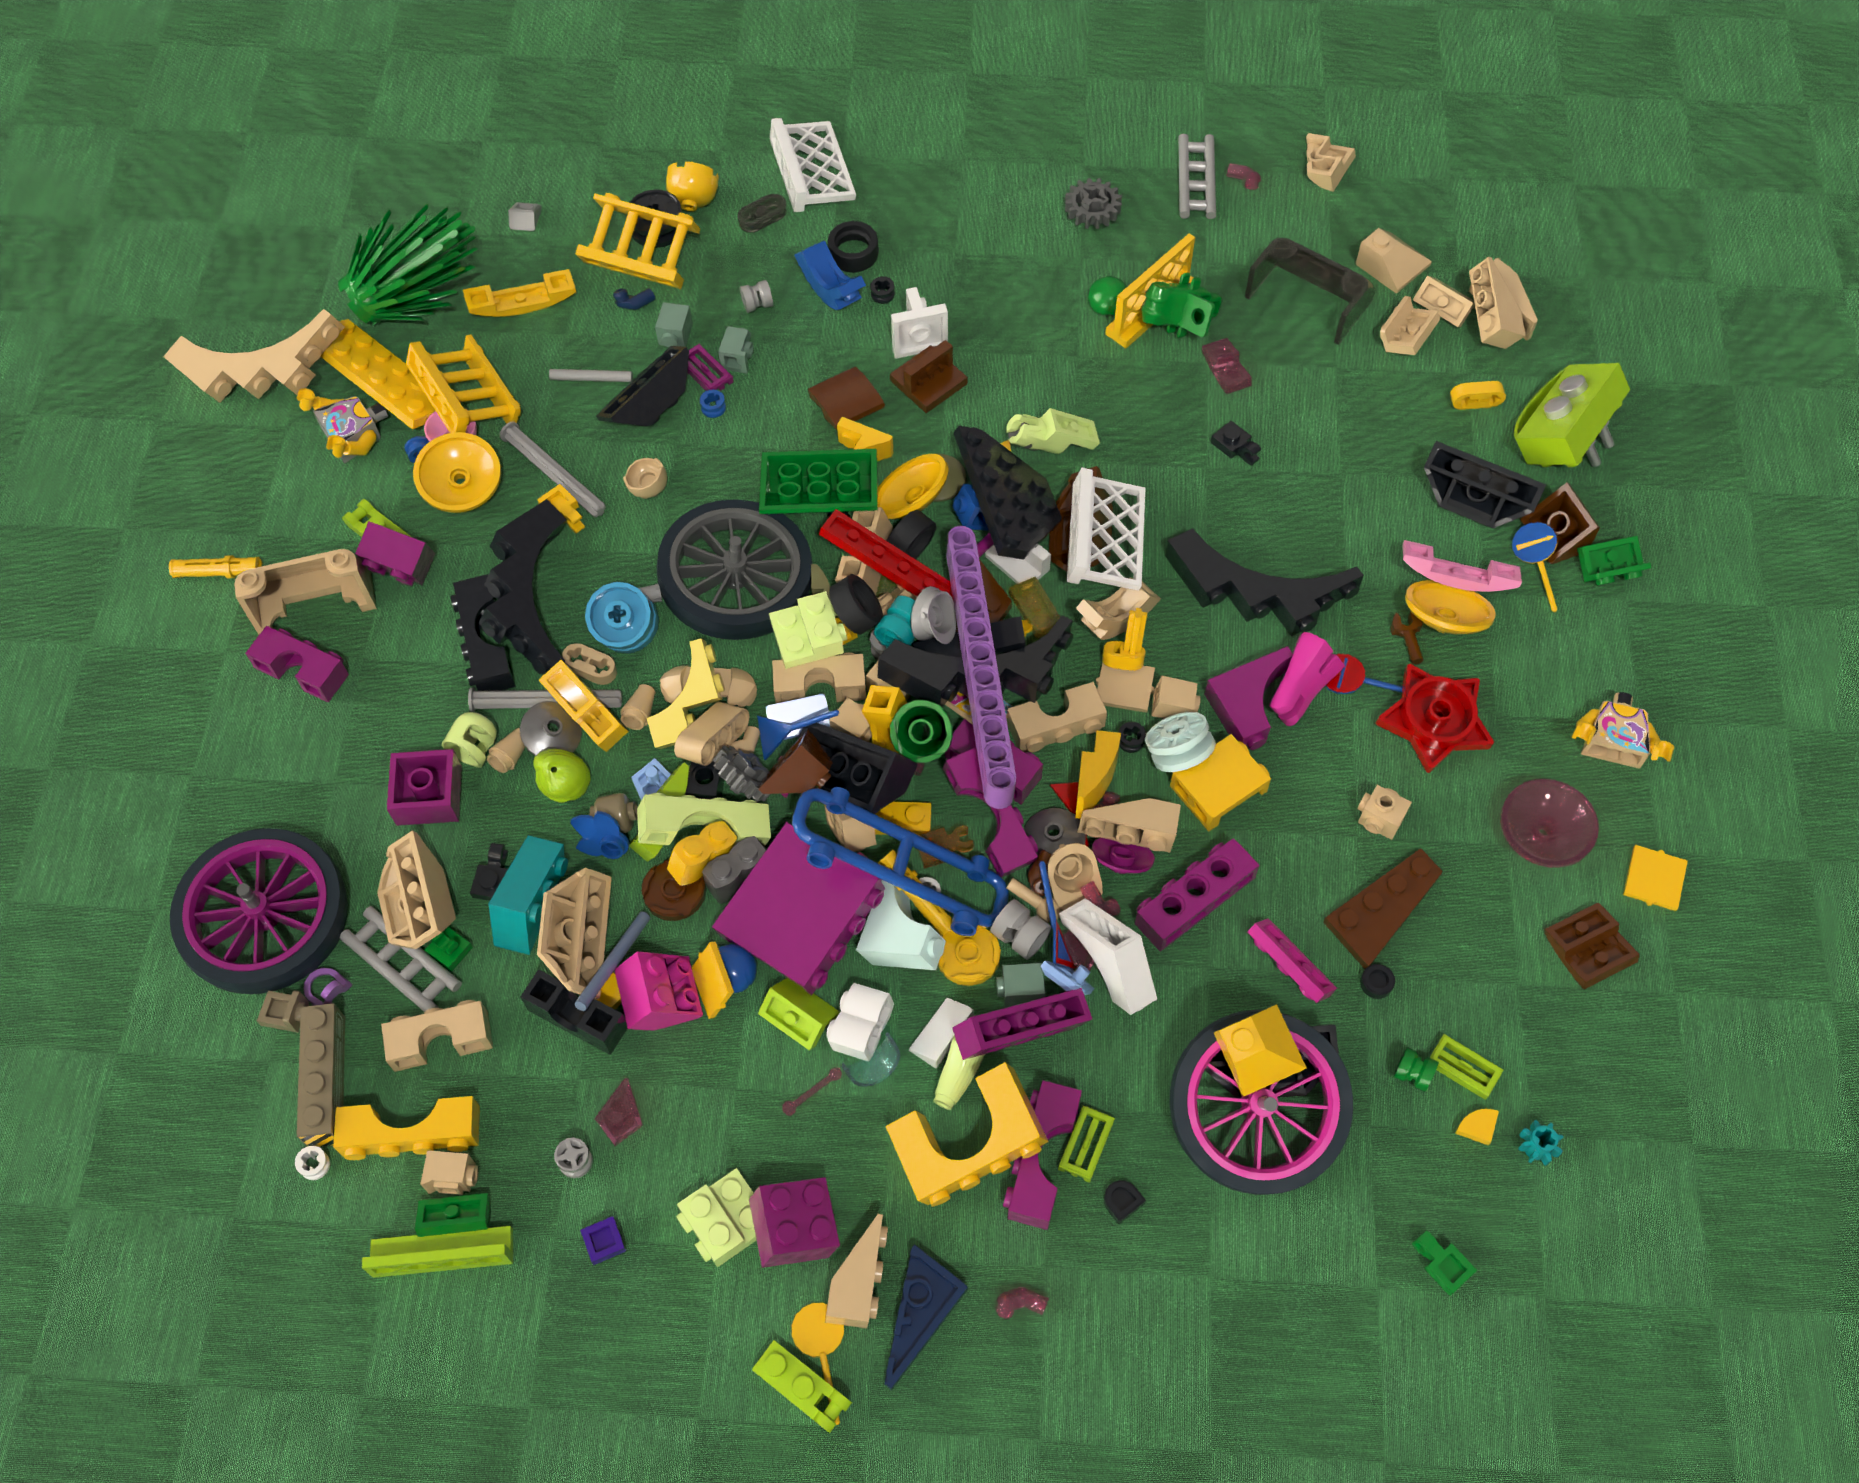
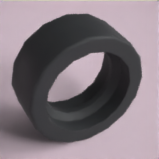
M859 221L843 222L835 226L829 234L828 248L840 270L851 273L862 272L870 268L877 261L879 254L878 237L870 225ZM851 240H858L868 244V247L859 253H845L838 249L842 243Z
M914 510L896 525L889 535L887 542L917 559L931 542L936 531V523L921 511Z
M850 574L830 587V601L836 614L845 626L854 633L860 635L877 625L883 618L878 598L869 585L859 576Z

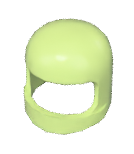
M463 713L454 721L442 742V747L444 750L454 749L459 761L482 768L486 761L485 754L487 750L495 743L496 727L487 717L479 713ZM479 740L480 743L475 746L476 741Z

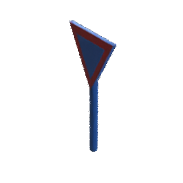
M1040 861L1041 877L1051 927L1053 928V964L1074 970V964L1056 919L1046 864L1044 861Z

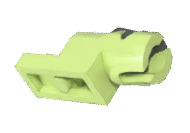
M1052 408L1041 418L1027 414L1014 415L1006 426L1010 443L1025 447L1031 451L1040 449L1060 454L1070 444L1092 450L1100 444L1094 421Z

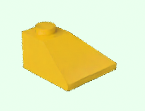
M1277 1004L1213 1032L1243 1097L1307 1069Z

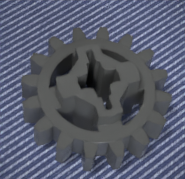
M1087 178V183L1078 180L1077 187L1071 185L1069 192L1065 195V212H1068V218H1076V225L1085 223L1086 229L1090 227V224L1094 225L1096 229H1099L1101 223L1109 226L1110 220L1116 221L1117 214L1121 213L1122 195L1118 194V188H1111V182L1109 181L1102 184L1101 178H1098L1096 182H1092L1091 178Z
M724 745L712 761L715 762L713 766L720 770L719 776L730 786L729 789L738 795L743 793L747 798L753 797L757 802L760 800L765 802L771 795L762 794L758 790L769 771L760 763L759 758L751 752L746 754L741 749L736 751L733 746L727 747Z

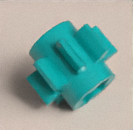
M1534 1120L1530 1125V1130L1524 1128L1519 1133V1136L1525 1141L1518 1150L1525 1151L1529 1157V1163H1532L1534 1160H1541L1544 1166H1547L1552 1161L1551 1156L1558 1158L1563 1152L1557 1145L1564 1137L1563 1135H1557L1553 1129V1123L1547 1126H1540L1539 1122ZM1540 1139L1543 1141L1542 1147L1538 1144Z

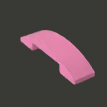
M1404 540L1402 545L1403 560L1410 567L1423 576L1446 586L1469 591L1491 592L1518 588L1522 583L1520 567L1491 560L1487 570L1434 558L1433 546Z

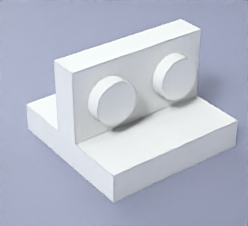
M917 287L906 289L907 311L891 314L892 351L895 359L919 354L930 345L937 346L944 340L948 341V311L945 303L927 307L924 297L920 298Z

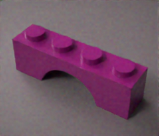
M974 747L946 760L943 770L956 795L973 796L986 803L977 748ZM1011 805L1003 809L989 806L995 816L997 829L993 842L985 852L996 873L1002 878L1032 864L1038 858L1036 854L1038 846L1031 835H1026L1022 824H1024L1023 817L1018 808H1012Z
M1042 1080L1040 1091L1033 1089L1030 1103L1048 1141L1057 1135L1072 1133L1082 1090ZM1039 1153L1025 1159L1021 1156L1014 1161L1012 1174L1017 1175L1014 1188L1008 1186L1003 1207L1009 1208L1008 1220L1048 1230L1058 1188L1043 1175L1038 1162Z

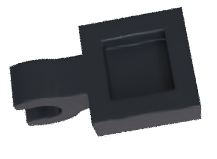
M1233 421L1227 423L1211 437V444L1231 459L1239 455L1251 466L1260 459L1256 454L1261 451V447L1251 441L1252 436Z
M491 843L488 852V865L478 864L470 891L472 898L490 901L508 870L504 868L508 857V851L504 850V844Z

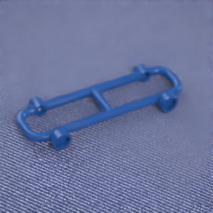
M834 787L831 789V792L815 788L802 793L793 814L792 825L799 839L810 845L806 859L812 866L827 869L832 866L834 857L953 913L951 929L961 936L975 935L978 925L986 928L991 927L998 914L1007 905L1009 899V891L1006 889L1007 885L1001 876L988 869L990 864L988 858L975 855L971 860H968L848 802L850 793L844 788ZM814 801L826 805L827 810L833 814H845L899 840L900 845L893 870L810 831L805 823L810 804ZM912 847L966 872L968 878L975 882L985 881L992 885L996 891L992 913L987 915L904 876Z

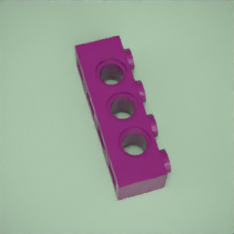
M1234 838L1225 845L1222 842L1217 844L1209 852V857L1203 862L1197 860L1186 869V875L1178 881L1175 879L1170 880L1161 889V894L1154 899L1151 897L1145 899L1137 907L1135 925L1160 952L1256 878L1260 865ZM1212 871H1221L1226 876L1222 878L1216 877L1212 874ZM1197 889L1202 895L1193 896L1188 890ZM1172 907L1178 911V914L1170 915L1163 909Z
M1082 988L973 1016L952 1027L962 1059L966 1060L1070 1031L1093 1019Z

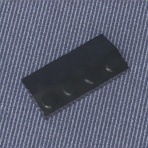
M819 723L803 727L799 738L807 730L812 732L833 762L829 770L831 777L820 789L831 792V789L834 787L844 788L850 793L848 802L874 814L906 793L918 766L917 763L896 752Z

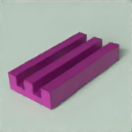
M700 344L689 350V360L709 380L689 361L687 373L706 391L719 389L721 391L725 388L724 384L728 383L730 385L733 383V376ZM695 354H698L721 378L718 379Z

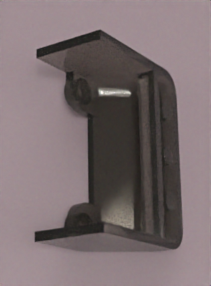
M1276 238L1250 267L1245 298L1250 299L1273 269L1278 266L1350 302L1342 312L1334 343L1339 345L1373 301L1376 288L1364 276L1288 238Z

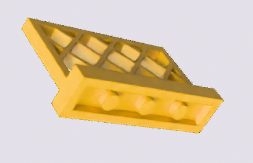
M1187 234L1117 295L1115 320L1106 327L1105 334L1126 349L1153 325L1142 321L1141 309L1145 302L1146 291L1153 282L1179 283L1182 274L1190 273L1195 237L1193 235ZM1190 275L1189 283H1191L1192 279L1194 278V277H1192L1191 275Z

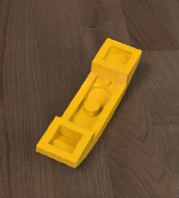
M566 269L543 274L544 282L493 292L490 285L463 289V295L470 314L500 317L526 314L547 308L576 293V288L570 270Z

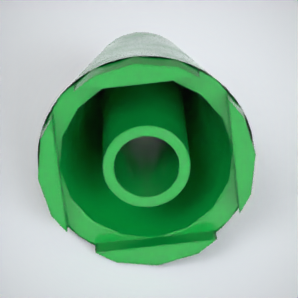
M914 700L903 705L895 714L890 725V738L895 750L899 754L915 763H928L940 758L950 747L953 738V725L950 716L939 704L929 700Z

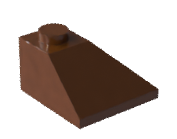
M807 730L769 770L758 790L762 794L804 793L814 786L820 789L831 777L829 770L833 762L813 733Z

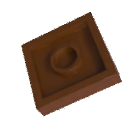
M946 340L937 346L930 345L890 373V381L926 414L968 384V377L953 365V346Z

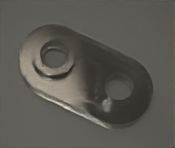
M768 194L744 206L738 212L739 227L746 232H756L782 219L787 213L786 200L779 194Z

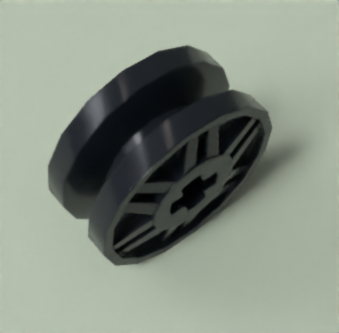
M664 190L644 191L637 194L629 202L677 216L678 213H682L680 202L676 196ZM638 217L632 237L637 243L644 246L652 221ZM662 224L655 248L666 247L672 244L676 228Z

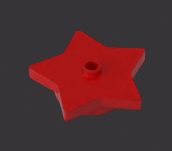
M1408 664L1404 671L1402 698L1382 713L1376 721V725L1410 741L1427 773L1432 772L1453 751L1488 750L1494 744L1493 738L1478 717L1476 703L1480 679L1453 680L1442 676H1432L1412 664Z

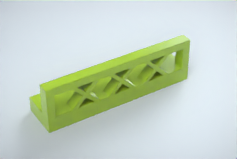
M511 1226L488 1228L487 1230L425 1237L412 1235L371 1239L370 1257H362V1269L375 1278L513 1264V1228Z

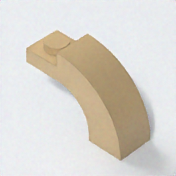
M1142 581L1139 591L1121 587L1113 595L1100 602L1083 599L1076 609L1083 615L1081 621L1101 640H1105L1126 631L1130 610L1135 611L1136 608H1141L1142 612H1147L1148 614L1161 598Z

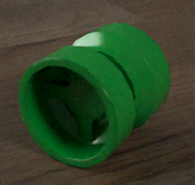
M1406 1047L1393 1077L1402 1082L1406 1080L1411 1082L1413 1079L1415 1088L1426 1092L1439 1061L1430 1057L1421 1061L1417 1051Z

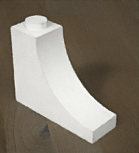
M1086 898L1059 913L1062 924L1078 938L1097 965L1107 985L1112 1002L1132 1015L1157 1000L1141 935Z

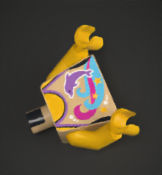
M1624 692L1616 693L1613 702L1603 701L1599 709H1591L1576 723V728L1572 735L1573 739L1579 737L1585 740L1581 755L1639 769L1650 753L1652 754L1651 760L1657 761L1658 757H1662L1667 762H1670L1674 745L1660 740L1652 723L1648 722V713L1644 709L1632 707V695Z

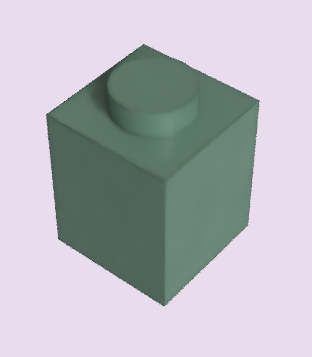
M663 302L655 326L659 345L686 347L693 324L690 306Z
M1042 963L1003 965L1002 977H996L997 996L1004 997V1008L1045 998Z

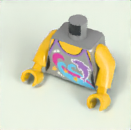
M301 388L296 397L300 401L299 407L303 411H309L312 407L314 408L313 412L328 438L326 448L328 450L333 449L332 454L336 458H341L343 463L350 461L357 455L368 454L381 437L375 423L388 417L385 408L380 403H376L366 409L360 399L355 396L347 399H328L319 396L315 397L312 390Z

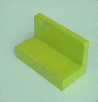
M789 978L770 987L758 1012L760 1016L809 1051L816 1047L825 1027L833 1019L836 1020L840 1013L814 993L812 996L808 994L803 987Z

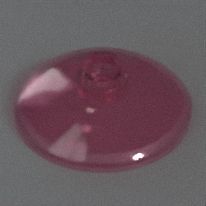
M1535 779L1525 782L1508 795L1501 809V828L1509 845L1521 857L1540 866L1560 868L1576 864L1590 853L1598 838L1599 824L1593 806L1581 792L1560 781ZM1539 830H1545L1548 835H1543Z

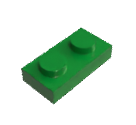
M488 1193L419 1200L415 1223L417 1237L487 1230L491 1202Z

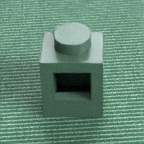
M727 326L718 350L720 364L726 370L748 373L747 358L752 357L754 348L753 342H750L751 333L749 330Z

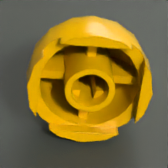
M685 162L684 167H677V163H672L667 169L666 189L669 193L676 196L682 209L696 211L697 208L708 205L715 198L719 175L717 173L714 176L713 169L703 164Z

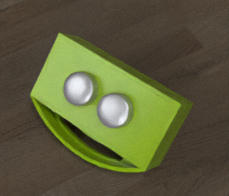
M1620 363L1568 365L1536 393L1521 412L1514 429V437L1527 464H1538L1542 467L1552 465L1575 467L1582 462V457L1585 453L1592 467H1597L1601 464L1600 457L1594 446L1596 437L1600 435L1605 448L1614 446L1615 443L1607 425L1614 412L1622 406V401L1630 391Z

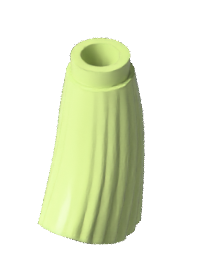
M953 1036L935 1091L934 1103L944 1109L951 1110L953 1105H956L967 1090L985 1054L963 1060L956 1038Z

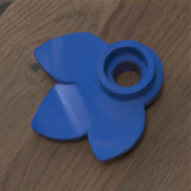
M597 811L594 817L579 815L571 819V825L582 836V839L576 846V849L591 856L603 855L609 859H618L628 851L629 840L620 832L619 823L611 815Z

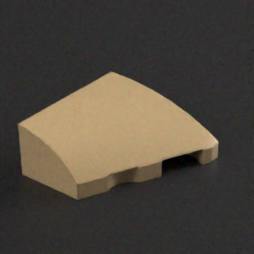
M1308 133L1306 136L1307 175L1319 187L1334 192L1356 157L1355 148L1331 145L1330 136Z

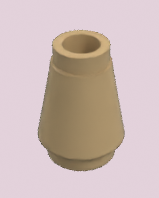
M646 684L639 685L638 689L621 709V722L626 727L633 730H641L648 724L647 718L651 715L655 690L651 686Z
M516 728L489 749L487 761L498 772L506 773L508 770H513L523 753L525 746L520 737V728Z

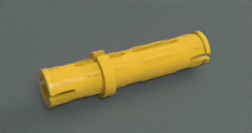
M226 555L224 558L171 559L169 562V573L172 578L225 576L227 579L235 578L241 572L248 569L262 567V561L259 559L260 557L235 558L233 555Z
M894 849L878 863L893 870L897 855ZM907 866L904 876L921 883L916 877L918 875L916 871H911ZM896 887L898 891L902 890L940 936L951 929L952 918L943 908Z

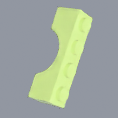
M652 793L649 795L645 794L637 808L638 843L670 845L677 832L682 828L690 825L707 826L718 821H724L737 836L735 845L745 838L755 836L765 848L771 839L769 804L757 803L754 800L736 802L727 801L725 798H713L710 800L698 799L692 795L672 797L666 796L663 793Z

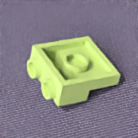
M826 591L797 599L798 606L769 613L770 622L785 669L844 653L843 641L847 640L846 631L843 623H836L835 616L838 615Z
M737 1168L708 1187L705 1184L677 1204L681 1212L676 1216L679 1223L687 1234L692 1230L699 1239V1242L694 1244L705 1262L712 1259L717 1268L756 1241L749 1204L753 1191Z

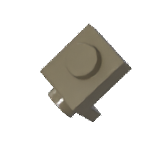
M293 990L291 995L268 991L257 1022L260 1026L298 1033L300 1029L301 1007L309 1006V1001L300 991Z

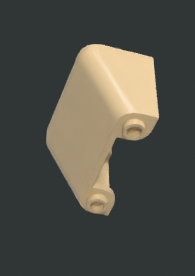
M347 549L333 550L248 569L237 576L234 584L236 599L258 635L266 626L273 628L272 624L279 616L281 618L287 617L286 604L342 592L345 603H350L351 600L355 601L362 612L377 609L371 572L362 565V560L357 555Z

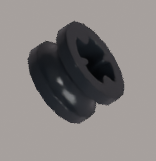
M888 277L875 278L870 285L872 300L878 304L891 302L895 296L894 282Z
M1136 722L1124 723L1118 732L1121 733L1119 747L1128 753L1140 751L1145 744L1146 731L1144 727ZM1133 733L1137 735V739L1126 740V737L1131 736Z

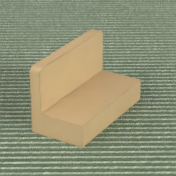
M1431 276L1426 277L1413 298V301L1428 310L1438 311L1440 317L1460 328L1471 310L1475 309L1474 300Z

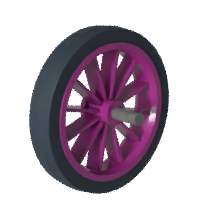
M272 828L241 832L216 843L192 863L181 878L174 893L170 909L172 938L188 967L208 983L220 989L239 994H262L268 991H276L305 978L330 955L338 943L340 934L345 926L348 909L347 892L340 871L334 861L322 848L307 837L292 831ZM266 859H283L265 889ZM256 861L255 891L248 884H245L236 872V869ZM295 863L308 870V872L280 889ZM232 872L240 884L236 892L241 898L215 887ZM316 882L318 897L286 901ZM209 895L240 906L203 912ZM317 908L311 926L281 915V913ZM233 919L203 939L201 923ZM280 922L306 934L288 950L274 929V926ZM271 930L285 952L263 962L264 931ZM239 931L223 959L209 951ZM254 932L253 963H235Z

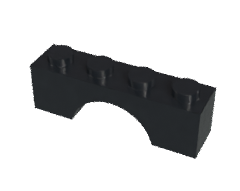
M488 574L454 582L455 594L450 595L455 613L459 612L460 619L455 621L460 637L464 636L466 642L461 644V650L464 660L470 661L471 668L466 669L470 686L476 685L478 691H502L516 687L511 663L505 648L487 644L481 639L483 629L479 621L486 607L496 601V598L490 594L488 588L484 585Z

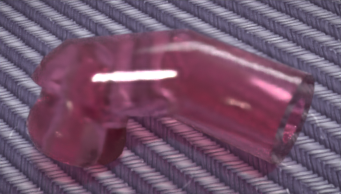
M1017 1287L998 1296V1304L995 1307V1311L998 1316L1004 1319L1011 1318L1014 1310L1022 1307L1043 1315L1049 1298L1027 1288Z

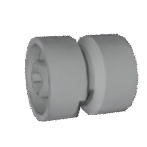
M1013 899L998 914L991 926L990 933L1004 943L1012 942V949L1028 960L1042 947L1052 927L1037 915L1031 917L1030 910L1016 899Z

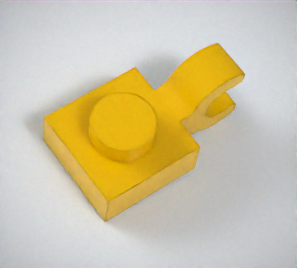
M561 484L537 499L538 504L547 499L567 519L566 523L574 533L577 534L585 528V525L580 521L582 516L576 511L579 508L577 500Z

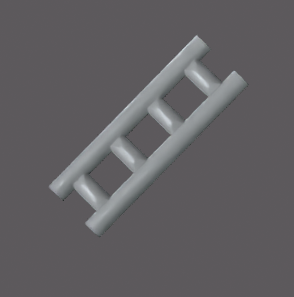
M1181 134L1178 137L1180 217L1188 218L1191 210L1206 211V217L1214 219L1216 217L1214 136L1211 134L1206 135L1204 142H1189L1188 135ZM1189 152L1204 153L1205 161H1189ZM1189 172H1205V180H1189ZM1190 191H1205V200H1190Z
M369 906L363 912V916L369 922L356 934H353L349 929L344 930L340 934L342 942L424 1012L431 1008H438L432 1000L445 987L452 992H456L462 985L460 980L421 947L411 949L395 946L388 942L376 953L365 943L378 930L387 936L383 916L372 906ZM402 948L413 960L399 973L387 962ZM424 967L436 978L421 992L409 981Z

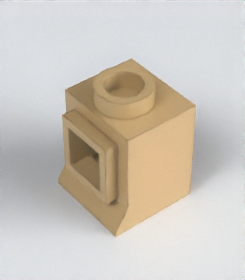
M427 1150L420 1185L428 1194L438 1191L443 1194L463 1195V1191L470 1192L471 1186L476 1185L478 1166L475 1165L476 1163L469 1154Z

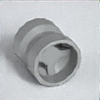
M767 280L759 281L754 286L748 284L740 286L742 302L747 313L755 311L757 307L768 308L773 306L772 294Z

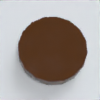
M665 860L664 863L658 866L655 865L648 871L643 879L641 892L646 907L654 916L662 920L679 921L690 917L699 910L705 900L706 886L703 876L692 884L680 886L667 870L669 860Z

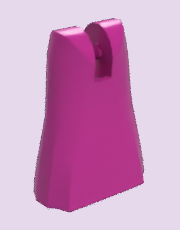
M1303 632L1299 636L1285 676L1269 705L1286 726L1295 725L1306 712L1315 696L1345 667L1341 659L1336 654H1332L1333 649L1326 640L1309 632Z

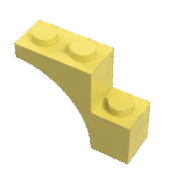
M702 638L690 641L691 669L681 694L662 712L647 718L654 747L657 749L674 746L680 733L695 721L693 713L688 714L689 709L722 700L720 692L725 691L720 673L715 674L712 664L717 661L712 644L707 645V642Z

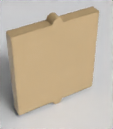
M1102 662L1100 677L1096 678V684L1098 685L1097 691L1104 706L1147 713L1150 694L1154 693L1152 682L1155 667L1143 665L1139 670L1130 671L1110 668Z

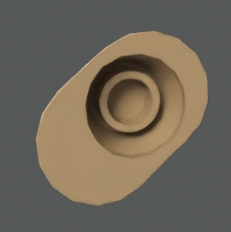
M1079 843L1060 844L1059 849L1051 855L1048 862V878L1058 907L1064 911L1085 898L1097 906L1103 890L1097 860L1093 851L1086 845Z

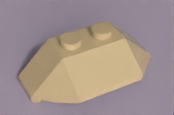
M412 830L388 846L386 853L388 859L382 870L377 894L388 942L395 946L417 949L442 933L456 919L444 869L417 832Z
M586 867L544 893L537 948L538 957L567 990L580 995L604 962L612 878ZM601 990L594 999L600 998Z

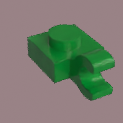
M1427 1230L1412 1243L1413 1247L1422 1256L1431 1261L1424 1269L1449 1296L1477 1271L1452 1243L1443 1249Z

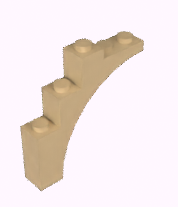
M323 309L308 325L291 337L270 347L252 352L223 353L202 348L180 336L163 357L219 403L231 392L237 383L257 399H260L269 390L276 379L297 395L298 391L301 388H306L316 376L310 370V367L338 337L345 326Z

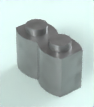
M755 836L741 840L731 849L729 854L716 857L703 869L702 873L706 887L719 904L729 902L765 853L766 849Z

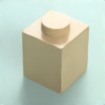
M1161 676L1154 689L1151 716L1165 719L1174 714L1198 712L1200 706V696L1196 695L1198 683Z

